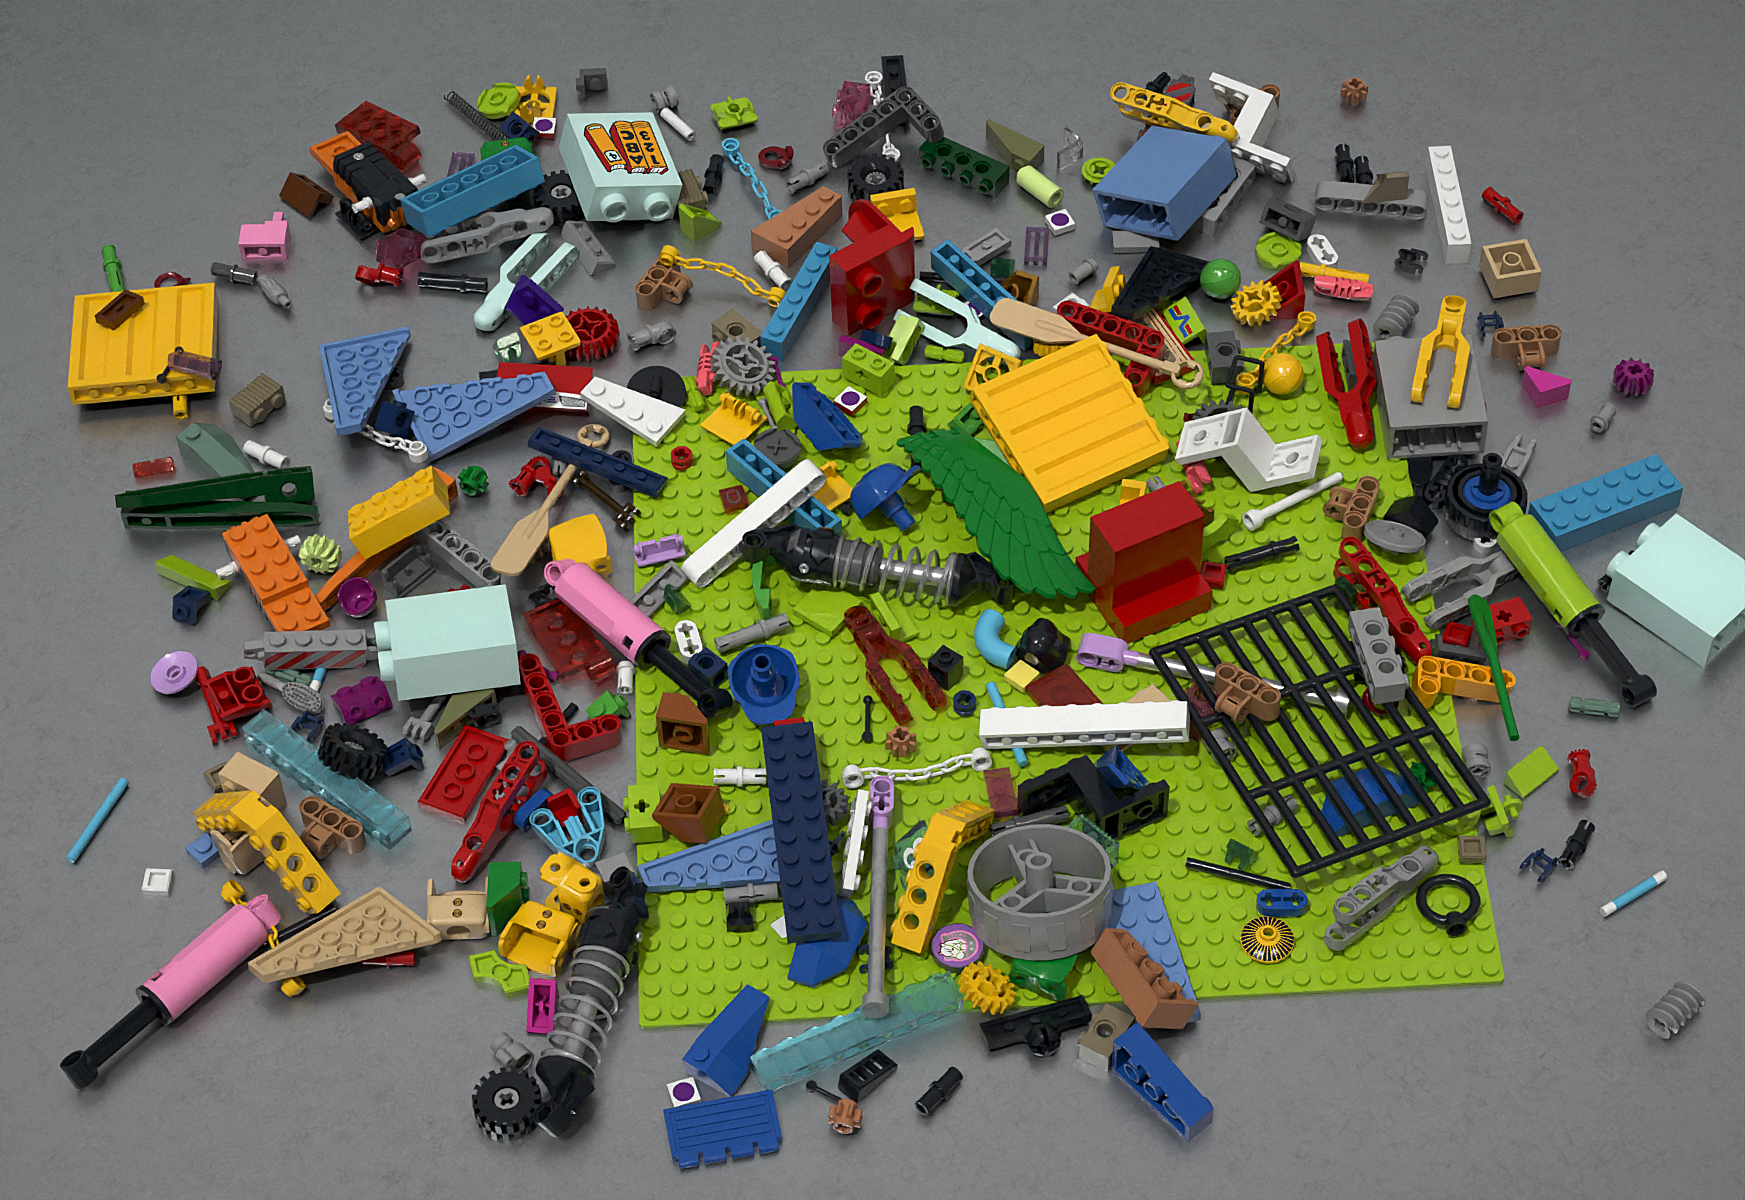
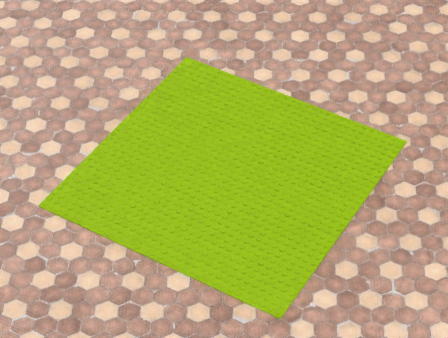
M1370 342L1372 356L1374 354L1375 342ZM1343 343L1334 344L1335 351L1339 357L1336 359L1338 370L1342 374L1344 391L1348 392L1341 357ZM1317 345L1282 346L1278 350V354L1288 353L1300 361L1304 372L1302 383L1297 390L1286 395L1274 394L1263 384L1262 392L1259 394L1254 393L1252 415L1275 444L1319 435L1322 439V445L1314 478L1250 492L1222 456H1218L1217 459H1214V457L1204 459L1203 461L1212 481L1209 484L1201 481L1204 489L1201 493L1196 494L1200 501L1205 500V503L1201 506L1206 509L1211 507L1214 509V520L1220 513L1234 515L1239 519V522L1226 540L1215 543L1202 555L1201 566L1202 561L1225 564V556L1241 553L1267 545L1270 541L1274 540L1277 542L1292 536L1297 538V542L1287 546L1299 544V551L1282 555L1275 560L1268 559L1231 572L1227 570L1223 589L1210 587L1213 590L1210 610L1128 644V650L1149 654L1151 648L1333 584L1338 585L1355 610H1359L1333 575L1335 563L1338 559H1341L1338 550L1343 540L1341 536L1343 521L1332 519L1323 512V506L1330 498L1329 492L1335 486L1355 490L1359 479L1363 476L1377 478L1380 482L1379 495L1370 521L1383 520L1384 515L1394 500L1414 496L1408 474L1407 458L1387 459L1375 389L1369 399L1374 439L1365 448L1355 449L1347 440L1338 402L1324 389ZM1269 347L1241 348L1239 355L1259 360L1263 352ZM1205 350L1188 351L1204 370L1203 380L1198 386L1192 389H1181L1175 386L1171 379L1154 385L1151 381L1146 393L1140 397L1146 412L1156 421L1158 431L1167 438L1169 451L1165 460L1123 479L1147 482L1151 478L1156 483L1153 476H1159L1166 486L1185 480L1187 482V491L1192 490L1183 466L1179 465L1175 460L1177 453L1176 443L1180 440L1184 427V413H1195L1196 409L1201 410L1203 403L1209 406L1211 400H1214L1217 405H1219L1221 399L1226 403L1230 388L1225 387V383L1211 384ZM1270 351L1266 354V359L1272 356ZM1110 355L1113 360L1115 359L1118 362L1121 373L1124 376L1131 360ZM1022 359L1024 361L1022 366L1038 359ZM987 361L986 365L983 367L992 365L993 361ZM1244 361V372L1241 373L1254 371L1258 364ZM972 362L895 366V383L882 397L844 378L842 369L780 372L782 381L786 385L792 401V385L794 382L812 383L817 387V391L826 395L833 403L834 399L848 386L867 397V403L855 415L850 416L842 411L862 435V445L859 448L820 451L813 446L812 441L797 425L790 431L796 434L800 440L801 455L792 466L781 470L787 474L806 459L811 460L819 469L825 462L834 461L838 466V469L835 471L852 488L867 472L884 463L899 465L907 471L911 468L910 453H905L904 447H898L896 442L900 438L910 436L907 432L910 407L917 405L923 408V418L926 424L925 434H929L930 430L944 428L950 430L951 428L947 424L970 402L971 391L964 389L963 385ZM1001 363L999 368L1002 375L1008 373L1009 367ZM992 367L987 370V379L992 380L998 377V372L995 368ZM1196 369L1178 376L1176 379H1182L1187 381V383L1192 382L1199 371ZM774 374L772 381L778 384L776 374ZM982 375L977 378L979 385L985 383ZM721 379L715 382L711 395H702L705 402V409L703 411L695 412L689 402V397L686 395L684 404L681 407L685 409V416L657 447L633 432V464L668 477V484L657 498L633 489L634 506L641 511L639 516L634 514V545H637L639 541L645 542L654 539L655 542H658L660 538L671 536L674 533L682 535V545L686 556L672 559L680 569L693 553L759 498V496L727 470L726 450L733 445L700 427V424L721 405V401H719L720 395L728 393L727 385L724 387L719 386L722 381ZM1258 381L1255 383L1254 388L1256 389L1258 388ZM736 390L730 392L736 400H743V403L746 402L750 407L759 409L760 413L766 416L763 408L758 405V400L765 398L763 391L760 390L757 396L751 391L749 397H746L744 392H741L739 397L736 395ZM1235 390L1231 400L1233 401V407L1242 405V408H1248L1250 393L1244 395ZM767 403L766 406H767V408H768V410H769V412H770V414H771V417H772V419H773V421H774V423H775V425H776V422H775V420H774V417H773V415H772V413H771V410H770V408H769V405H768V403ZM768 419L746 439L750 444L754 445L755 438L761 432L771 429ZM984 423L971 435L975 438L994 441ZM678 446L688 447L692 451L693 463L686 470H677L671 464V451ZM923 470L896 491L906 503L903 506L916 519L915 523L906 531L901 532L895 522L890 517L886 518L878 507L874 508L861 520L854 512L853 507L850 509L849 514H842L841 506L851 503V499L831 511L842 520V534H844L847 540L854 541L861 537L869 546H872L873 543L879 540L883 545L884 558L886 559L892 546L896 543L901 546L902 558L905 562L911 549L917 546L920 549L921 564L925 565L930 552L934 549L939 553L940 567L942 568L945 567L949 555L953 552H957V554L976 552L983 557L978 550L976 536H971L965 529L964 518L956 515L954 504L948 503L945 500L942 488H936L931 482V474L925 473ZM1336 472L1342 473V481L1264 519L1261 527L1250 531L1244 525L1243 513L1251 509L1262 510ZM1122 479L1046 513L1056 536L1074 563L1076 557L1089 552L1090 517L1119 505ZM1146 487V494L1152 492ZM736 490H738L741 497L740 501L737 503H730L727 499L726 493H728L730 500L734 502L738 500V495L736 492ZM784 519L773 529L789 524V522ZM1364 535L1361 542L1397 586L1405 607L1417 621L1419 629L1429 641L1430 639H1435V634H1440L1439 628L1431 630L1423 620L1424 617H1427L1435 610L1433 594L1430 593L1409 602L1401 592L1403 586L1410 580L1428 572L1424 548L1413 553L1400 552V555L1397 556L1382 551L1381 546L1374 544ZM1352 545L1344 547V550L1348 553L1357 552V549ZM897 549L892 560H898ZM916 552L911 563H916ZM935 555L930 566H935ZM634 556V595L671 560L638 567ZM740 556L705 587H696L688 578L649 616L650 619L671 636L668 650L681 661L675 639V626L683 620H689L696 624L702 648L707 647L724 660L728 666L740 652L757 644L776 645L787 649L793 654L798 668L800 683L799 690L796 693L795 709L789 719L804 717L805 722H813L821 783L824 780H828V785L837 783V789L843 788L844 795L848 796L847 814H843V820L839 821L836 819L835 826L827 823L829 841L833 842L834 839H837L841 831L846 832L839 851H834L835 855L831 857L835 890L838 896L843 863L847 861V858L844 857L845 845L848 837H851V835L847 834V827L851 817L849 814L850 806L858 789L869 791L868 801H870V784L873 779H864L863 784L857 788H847L843 784L842 779L844 768L848 765H856L859 768L881 767L890 770L927 768L943 763L952 757L972 754V751L976 748H983L979 737L981 709L994 707L986 688L989 682L996 683L1006 708L1018 706L1041 707L1043 705L1067 706L1069 704L1092 705L1095 703L1118 704L1128 701L1139 690L1146 689L1152 684L1170 701L1178 700L1158 671L1123 665L1121 671L1111 672L1084 666L1076 660L1078 648L1085 633L1118 638L1088 594L1078 591L1076 598H1068L1057 592L1056 598L1050 599L1035 591L1027 594L1015 586L1013 601L1009 604H999L984 590L968 598L957 608L950 607V605L947 606L945 603L946 588H943L940 602L935 604L934 586L924 585L921 599L916 601V583L905 582L902 596L898 599L919 631V636L892 646L870 611V595L877 593L878 583L873 587L865 585L862 592L859 591V587L845 585L843 589L863 600V606L833 637H830L793 615L792 609L813 588L807 583L791 581L784 568L776 561V566H766L764 589H770L771 618L785 613L790 628L772 633L769 638L764 639L762 637L719 653L715 646L717 643L715 644L714 638L756 624L761 619L756 607L752 585L753 563L746 562ZM984 557L989 563H991L990 557ZM1362 563L1358 565L1359 569L1364 572L1372 570L1368 564ZM1346 566L1338 568L1343 574L1351 573V570ZM886 579L883 593L881 594L885 602L897 597V580ZM1360 584L1353 586L1356 592L1362 593L1366 591ZM1332 595L1321 599L1348 640L1352 641L1348 630L1349 617L1335 597ZM1312 604L1298 607L1337 665L1341 668L1351 664V660ZM992 609L1004 617L1005 625L999 633V638L1012 646H1016L1024 630L1037 619L1045 618L1053 622L1059 631L1071 639L1070 651L1062 669L1057 673L1040 674V678L1024 693L1004 681V674L1019 660L1015 656L1011 667L1005 670L987 661L979 653L975 646L973 633L983 611ZM1287 611L1276 615L1314 673L1318 676L1329 672L1290 613ZM1264 619L1253 623L1293 684L1307 680L1267 620ZM1242 627L1230 631L1260 677L1279 681L1245 629ZM683 631L686 638L690 637L688 631ZM1220 635L1208 639L1222 663L1229 662L1242 669ZM1198 643L1185 647L1195 664L1213 667ZM942 645L963 656V676L949 691L928 679V660ZM688 647L690 654H694L692 647ZM1400 649L1401 657H1405L1406 662L1404 672L1407 674L1409 686L1412 689V676L1417 665ZM1175 651L1162 655L1165 658L1180 660ZM635 665L636 785L659 783L661 799L671 783L719 786L722 801L728 805L729 811L721 817L708 841L772 820L767 773L766 775H755V777H766V785L742 784V787H737V784L714 785V778L725 777L724 775H714V768L737 769V766H742V769L766 768L761 727L774 726V724L767 726L753 724L746 717L741 705L733 697L728 679L717 689H725L731 694L733 699L731 711L723 715L706 718L708 720L710 741L709 755L659 747L656 714L663 692L687 695L696 706L697 701L657 666L654 665L647 670H641ZM1353 674L1346 676L1362 699L1363 692L1368 688L1367 683H1355ZM1174 675L1201 717L1215 713L1192 678ZM1336 680L1323 685L1327 691L1336 693L1338 688H1341ZM1207 682L1216 697L1219 698L1220 695L1214 689L1215 683ZM967 690L975 695L976 709L973 714L960 716L954 711L953 697L959 691ZM1439 692L1433 706L1426 710L1462 759V748L1452 695ZM867 695L873 698V702L870 705V732L873 738L870 742H865L862 739V734L865 732V704L863 703V698ZM1404 697V700H1400L1397 710L1411 730L1424 727L1425 725ZM1285 698L1280 700V707L1319 765L1331 761L1332 758L1292 699ZM965 701L960 702V705L962 703H964V706L969 705V702H967V704L965 703ZM1306 702L1342 756L1355 752V749L1327 708L1323 705ZM1350 702L1347 715L1344 716L1365 747L1379 743ZM1374 704L1376 708L1385 710L1381 704ZM1371 712L1389 739L1402 735L1389 715L1379 716ZM1245 717L1238 724L1233 721L1272 782L1284 778L1285 775L1272 755L1247 731V728L1251 726L1248 719ZM1191 720L1189 742L1133 744L1123 751L1150 783H1156L1165 779L1170 789L1166 818L1103 846L1110 860L1113 890L1156 881L1196 1000L1488 985L1504 982L1505 975L1484 864L1459 863L1457 835H1448L1433 827L1299 878H1293L1265 834L1261 832L1258 836L1253 835L1254 832H1250L1247 822L1254 817L1221 766L1214 762L1211 752L1207 751L1202 744L1203 738ZM1218 722L1207 726L1210 731L1218 728L1223 729L1228 735V741L1232 742L1236 747L1237 754L1230 762L1248 790L1262 786L1222 723ZM895 726H908L910 734L916 733V751H910L907 758L893 757L892 751L885 749V741H887L886 732H892ZM1430 735L1419 739L1433 761L1438 763V768L1451 787L1461 788L1470 792L1469 787L1433 736ZM1409 744L1396 748L1409 768L1412 766V761L1415 763L1420 762V759ZM1101 745L1023 748L1028 760V764L1024 767H1019L1011 748L986 749L990 753L992 765L985 771H976L972 768V765L960 766L948 773L929 777L928 779L893 781V821L888 832L885 946H889L893 950L889 954L890 961L894 962V967L884 970V993L889 997V1012L886 1016L981 1011L979 1006L972 1007L973 1002L971 1000H964L965 993L959 992L961 985L957 981L961 973L948 972L944 967L938 966L934 962L931 955V941L928 950L921 954L891 943L893 934H890L891 926L894 920L898 919L901 910L898 909V903L902 894L906 893L908 886L905 880L910 868L904 862V851L907 848L913 849L914 841L919 837H924L930 819L934 814L964 800H970L995 809L992 824L1011 819L1012 816L1017 815L1018 785L1027 779H1033L1044 774L1051 768L1060 767L1071 759L1080 758L1086 754L1094 763L1107 752ZM1299 752L1287 760L1295 773L1309 769ZM1386 752L1372 756L1378 765L1401 775ZM970 758L963 759V762L970 761ZM1362 760L1349 765L1354 773L1367 768ZM955 761L947 764V767L950 768L956 765ZM940 768L930 770L931 773L941 771ZM1339 769L1326 773L1331 782L1344 777ZM870 771L862 772L863 775H870ZM878 771L877 775L887 776L888 773ZM923 772L913 773V777L924 776ZM895 773V777H905L906 773ZM1312 778L1302 782L1322 811L1327 794L1317 779ZM1438 785L1437 787L1428 786L1426 793L1431 799L1441 789ZM1290 786L1279 790L1283 798L1291 795L1296 800L1298 809L1293 811V814L1321 857L1335 853L1293 787ZM1111 789L1118 800L1128 793L1139 791ZM1269 795L1255 799L1262 812L1265 811L1264 808L1268 805H1274ZM1069 803L1063 804L1067 808L1065 813L1069 814V821L1053 825L1072 828L1091 837ZM1422 804L1408 808L1417 822L1428 818V813ZM1398 813L1385 818L1393 831L1406 826ZM867 816L864 819V825L868 826L865 841H861L860 850H864L861 866L857 865L856 874L860 875L858 890H853L850 898H847L855 902L868 923V928L859 946L869 944L873 828L870 826L869 817ZM1284 818L1281 819V823L1278 825H1272L1297 866L1311 861ZM1375 822L1362 827L1369 839L1383 835ZM662 827L663 841L637 843V866L702 843L682 842ZM1477 827L1471 832L1459 836H1478ZM990 830L988 835L979 836L978 840L973 839L971 843H965L963 847L958 849L933 929L932 938L945 925L964 923L972 926L968 906L967 870L970 859L975 851L985 841L992 838L991 835L994 833H990ZM1352 832L1339 836L1345 848L1359 844ZM1420 846H1429L1438 854V864L1434 870L1418 881L1417 887L1403 897L1387 917L1342 950H1332L1325 945L1323 939L1326 929L1336 921L1333 915V907L1337 898L1379 867L1391 866L1403 856L1410 855ZM912 853L907 856V863L911 866V862L916 860L913 858ZM1187 857L1291 883L1290 889L1303 891L1308 898L1304 914L1300 916L1274 917L1285 922L1293 932L1294 947L1290 955L1277 963H1261L1250 958L1241 946L1240 936L1243 927L1255 918L1264 917L1256 909L1257 895L1262 890L1269 888L1186 868ZM926 863L925 870L927 874L933 876V866ZM1053 871V874L1074 876L1065 872ZM1439 874H1454L1469 880L1477 888L1481 900L1480 908L1474 918L1466 923L1467 930L1463 934L1450 936L1446 933L1445 926L1430 922L1419 912L1416 905V893L1420 885L1428 878ZM1014 876L1005 878L993 885L984 896L989 901L995 902L1018 885ZM777 884L778 900L754 901V930L727 932L724 888L734 887L646 892L645 902L648 906L649 919L642 928L643 938L638 944L640 951L638 957L639 1026L641 1029L709 1026L747 984L770 997L763 1023L867 1018L861 1012L862 996L867 993L868 970H865L863 974L859 971L861 965L868 964L869 955L866 954V950H863V954H858V951H856L847 970L820 982L814 988L788 980L796 943L788 944L787 937L782 938L771 927L773 922L784 916L780 884ZM1449 884L1434 887L1429 891L1426 898L1428 906L1434 912L1441 915H1446L1452 911L1462 913L1468 908L1470 903L1468 894L1462 888ZM919 888L918 897L922 901H926L927 895L925 891ZM1364 894L1356 895V897L1360 900H1363L1367 897ZM1265 900L1267 906L1272 905L1270 900ZM1292 900L1293 905H1299L1297 900ZM1339 907V910L1343 913L1350 911L1347 907ZM911 914V923L918 926V917L915 914ZM1356 921L1349 924L1352 927H1360V924ZM1330 934L1335 940H1343V937L1339 934ZM984 943V957L980 961L986 967L989 963L992 964L994 970L1000 968L1002 976H1009L1013 957L999 953ZM1090 946L1083 953H1079L1071 972L1064 980V983L1067 985V994L1064 1000L1083 995L1088 1006L1105 1005L1106 1003L1109 1005L1125 1004L1123 998L1116 988L1111 985L1109 978L1098 966L1097 961L1091 954L1093 947ZM1008 979V983L1014 984L1010 979ZM1014 984L1013 991L1016 992V996L1008 1010L1033 1009L1058 1001L1039 996L1024 987Z

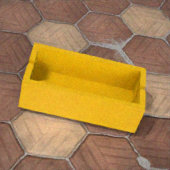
M431 465L426 469L418 470L413 476L404 481L396 482L391 488L376 493L367 501L354 505L348 510L350 541L362 556L367 559L449 515L450 506L446 483Z

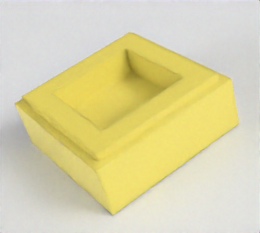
M1019 660L1004 674V681L1022 693L1040 678V672L1022 660Z

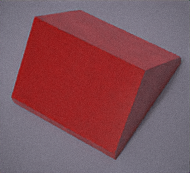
M1295 260L1264 282V284L1271 282L1272 286H1276L1282 298L1280 302L1282 307L1275 309L1277 315H1270V320L1297 319L1298 314L1304 311L1306 295L1299 261Z

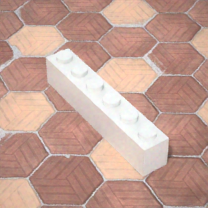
M1451 146L1428 147L1425 167L1445 264L1469 263L1472 243Z

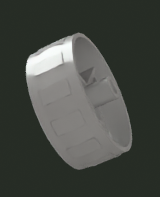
M1051 824L1015 827L985 841L970 859L967 870V892L972 927L977 936L987 946L999 953L1031 961L1068 957L1095 944L1105 928H1108L1111 924L1114 896L1110 860L1104 848L1092 837L1081 831ZM1053 871L1065 872L1074 876L1053 874ZM1014 876L1018 885L995 902L989 901L984 896L993 885L1005 878Z

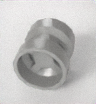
M672 85L664 87L662 91L656 90L650 93L651 104L657 113H660L664 108H673L679 105L678 95Z
M1223 729L1212 730L1211 733L1229 761L1232 760L1237 754L1236 747L1232 742L1228 741V735ZM1202 740V744L1204 745L1206 750L1211 752L1205 741ZM1211 752L1212 759L1216 764L1219 765L1218 761Z
M1472 743L1465 746L1461 752L1462 759L1474 778L1481 779L1488 776L1491 768L1489 761L1486 760L1488 758L1487 747L1480 743Z

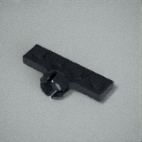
M1080 995L979 1023L988 1050L1024 1041L1028 1044L1032 1053L1044 1057L1043 1046H1046L1050 1055L1060 1047L1061 1040L1058 1031L1091 1022L1092 1013L1084 996Z

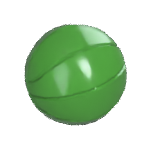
M1214 259L1202 269L1200 275L1201 287L1208 296L1214 299L1230 298L1240 287V270L1236 264L1227 259Z

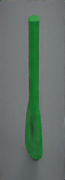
M1474 594L1468 599L1470 612L1488 657L1509 740L1517 741L1520 737L1498 659L1497 639L1491 610L1484 598Z

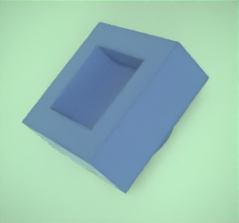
M207 833L185 848L187 854L202 869L220 857L212 838Z

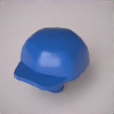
M884 463L867 472L857 482L850 494L851 505L858 518L861 520L874 508L878 507L886 518L890 517L895 522L901 532L906 531L915 523L916 519L903 506L906 503L896 491L920 473L922 468L919 465H915L906 471L899 465Z
M757 644L740 652L728 666V677L732 695L736 702L741 705L746 717L758 726L773 725V721L789 719L795 709L796 693L799 690L800 683L798 668L793 654L787 649L766 644Z

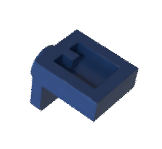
M189 585L173 596L172 618L191 625L197 622V610L210 601V592Z
M404 738L387 747L382 764L384 772L389 776L410 765H413L418 770L424 768L422 762L423 752L417 744H413Z

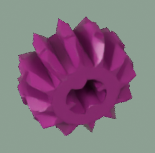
M1631 357L1628 361L1622 360L1614 369L1613 385L1617 386V392L1624 391L1625 396L1633 394L1635 398L1639 394L1645 396L1646 392L1653 386L1654 370L1650 369L1649 363H1642L1641 359L1634 361Z

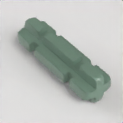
M265 668L267 674L275 678L278 677L277 679L285 683L297 682L310 687L312 682V676L305 673L300 675L299 671L293 669L267 670Z
M1571 697L1569 701V711L1580 713V710H1582L1586 714L1602 716L1606 713L1610 717H1618L1620 714L1619 702L1610 701L1608 704L1605 700L1585 698L1584 701L1581 700V697Z

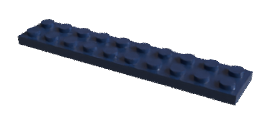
M813 722L761 727L787 942L789 944L842 937Z

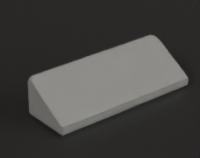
M565 222L561 236L565 242L578 248L577 258L590 276L615 267L616 264L585 222Z
M671 560L629 601L649 617L688 577Z

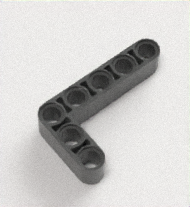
M903 86L828 139L823 145V151L829 165L837 168L846 164L906 119L931 143L940 141L944 136V130L936 113L911 87Z

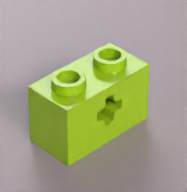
M856 343L842 357L843 377L881 397L895 383V363Z
M659 783L629 785L628 796H623L624 812H629V817L624 818L625 833L631 834L632 843L663 841L662 826L652 818V813L661 800Z

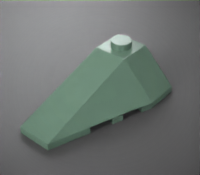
M193 423L176 436L181 456L212 478L255 472L232 436L214 424ZM242 497L241 499L249 501L252 497Z

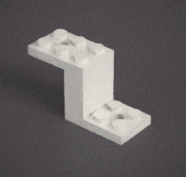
M1213 72L1209 81L1216 100L1226 105L1231 103L1241 110L1234 124L1239 134L1234 142L1228 143L1231 148V156L1255 164L1256 172L1264 175L1267 173L1279 182L1284 183L1287 181L1293 183L1296 174L1291 159L1263 148L1279 115L1274 95Z
M1246 407L1185 422L1175 460L1179 465L1222 456L1248 490L1253 492L1314 478L1322 439L1319 435L1275 444Z

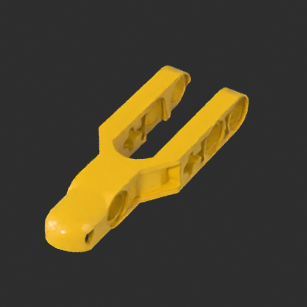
M1123 82L1116 83L1110 90L1113 101L1118 104L1120 112L1126 118L1151 126L1181 129L1186 132L1209 136L1217 135L1226 138L1228 143L1234 142L1239 134L1235 127L1227 120L1190 107L1175 98ZM1125 89L1127 90L1126 96L1122 99L1116 98L1117 91ZM1145 95L1147 96V101L1138 97ZM1124 107L1130 108V109H1133V110L1127 112V111H1124ZM1144 113L1152 115V117L1146 118L1144 117ZM1211 123L1208 128H1202L1204 124Z
M1449 295L1443 298L1437 329L1425 336L1421 341L1410 398L1411 402L1423 403L1432 354L1437 349L1446 348L1456 354L1447 407L1456 409L1460 407L1470 352V345L1462 335L1467 302L1460 296Z

